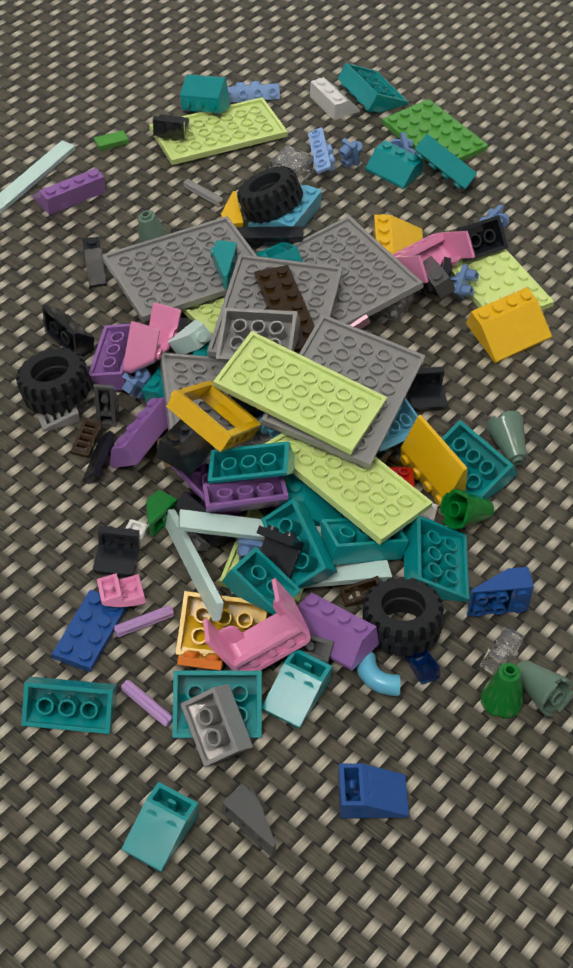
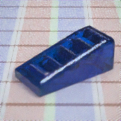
M426 648L425 652L420 654L415 653L413 656L407 657L404 655L416 678L422 685L440 678V666Z

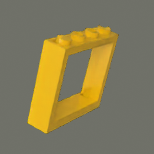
M210 380L186 388L183 387L180 390H174L170 394V401L166 405L169 410L219 452L252 439L262 425L222 390L214 387ZM201 398L235 428L227 431L193 401Z

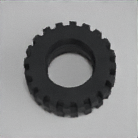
M276 166L258 172V174L246 180L237 192V199L246 218L258 223L268 222L286 215L287 212L292 211L299 204L303 196V190L294 170L285 166Z
M60 347L58 349L50 348L48 351H40L39 354L32 355L28 361L26 360L22 364L16 376L17 386L25 405L30 410L42 415L46 413L55 415L58 412L61 414L65 410L73 409L74 405H79L83 402V398L86 399L92 386L91 377L84 358L78 352L69 348L66 350Z
M392 577L388 578L386 582L381 581L377 583L376 587L373 586L364 598L362 619L376 626L379 640L377 649L381 648L387 654L394 653V656L402 654L407 657L413 656V653L420 654L425 652V648L427 650L430 649L438 641L442 632L444 606L441 597L436 594L432 587H428L427 583L423 581L418 582L415 578L405 579V577H399V579H394ZM395 612H407L418 618L401 621L393 619L388 615Z

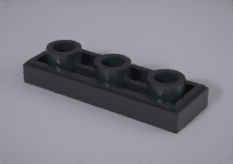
M112 431L99 438L82 479L87 484L93 480L97 481L103 474L102 467L107 463L109 459L107 455L115 444L113 442L115 434Z

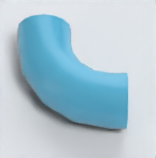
M374 653L368 654L356 666L359 678L370 689L380 694L400 695V675L381 671L377 666Z

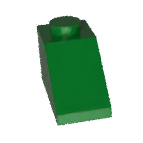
M161 490L156 491L146 501L148 524L152 537L166 525L168 509H174L177 504L176 498Z

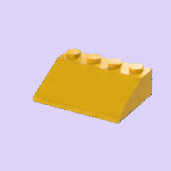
M374 215L373 237L391 254L423 239L422 228L392 215Z
M528 287L471 311L466 322L494 363H498L552 337L539 302Z
M419 415L401 447L400 460L404 466L413 468L414 478L416 480L419 479L424 490L427 493L430 492L434 497L435 503L440 507L442 498L446 493L453 489L466 491L468 468L423 416Z
M184 591L176 655H181L187 650L200 651V655L206 656L208 653H215L206 644L203 620L206 618L218 630L227 626H235L243 633L267 619L268 612L242 598L220 596L224 602L220 621H212L199 593Z

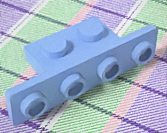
M251 81V84L245 85V82H237L236 85L228 87L229 103L244 102L261 97L264 100L280 99L279 84H262L260 81Z
M321 127L309 132L308 137L317 174L329 170V172L335 170L334 163H336V159L333 154L334 150L332 145L327 143L323 128Z

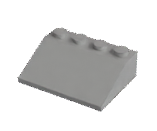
M224 307L216 360L229 361L251 331L295 351L301 323L298 312Z

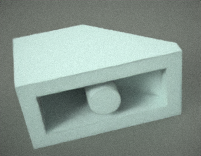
M195 319L171 338L168 344L175 354H186L200 349L211 340L212 335L204 323Z

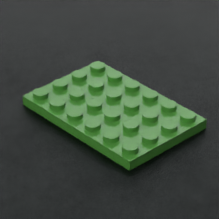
M430 99L382 119V125L398 138L401 137V132L406 133V137L413 140L412 149H415L424 136L429 134L461 161L488 150L487 143Z

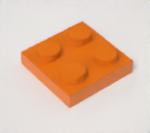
M187 650L178 656L177 665L222 670L225 667V662L216 653H208L206 656L200 655V651Z

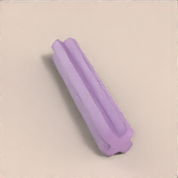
M171 605L162 607L115 625L114 632L117 637H121L174 616V611Z
M126 680L121 685L122 691L162 725L167 727L173 722V716L132 681Z

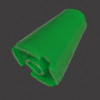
M453 489L443 496L440 504V514H443L445 519L443 522L449 528L461 529L490 519L494 514V505L488 499L460 489Z
M502 664L481 691V704L484 710L491 716L503 717L502 719L512 718L523 707L524 696L521 672L515 664Z

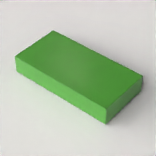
M122 130L94 137V143L99 151L129 144V139Z

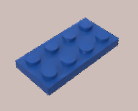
M89 590L52 652V659L91 673L114 633V626L120 623L128 607L102 605L100 593Z

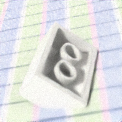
M324 77L311 81L310 97L333 120L360 111L349 98Z

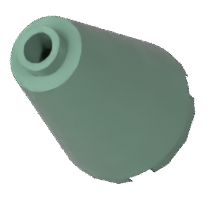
M145 210L139 214V243L169 234L153 211Z
M505 411L498 418L496 416L490 418L487 421L486 427L504 457L513 465H520L526 459L524 419L519 411Z
M529 660L517 664L521 672L522 687L545 716H554L552 712L556 710L562 711L570 702L573 696V691L571 690L573 682L569 678Z

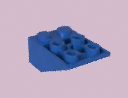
M508 568L472 589L466 615L479 617L488 614L500 615L503 613L527 611L534 589L529 568Z
M362 763L339 764L337 780L340 818H409L405 774Z

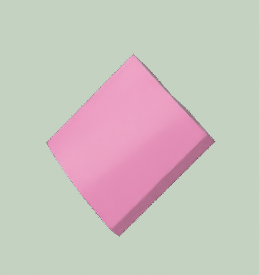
M117 573L97 579L102 605L128 607L146 603L139 574L120 580Z

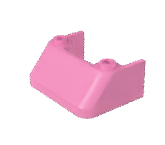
M468 231L431 234L392 254L423 283L429 282L423 261L430 256L439 264H441L444 257L451 258L450 265L457 264L461 258L475 257Z
M154 302L149 326L131 321L123 372L132 374L154 364L161 359L163 353H166L171 348L168 341L178 334L181 316L180 309Z
M276 578L272 579V585L275 595L273 607L277 613L243 633L235 626H227L218 630L207 618L203 620L206 644L232 671H261L305 646L311 639L309 629L293 597Z

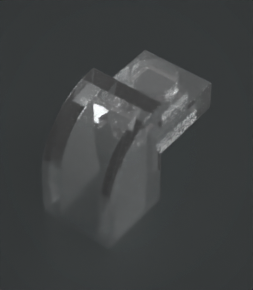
M505 626L495 645L488 649L480 667L494 675L502 664L513 663L525 636L511 627Z

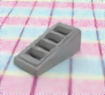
M74 405L73 409L65 410L61 414L59 412L55 413V415L46 413L45 415L38 416L43 432L79 423V412L76 405Z

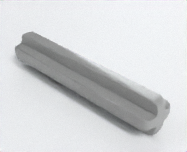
M190 179L184 181V188L216 206L223 204V198Z

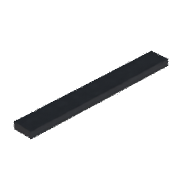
M304 226L236 227L247 243L302 242L304 235ZM175 228V229H171V233H174V232H177V231H180V230H183V229H187V228Z

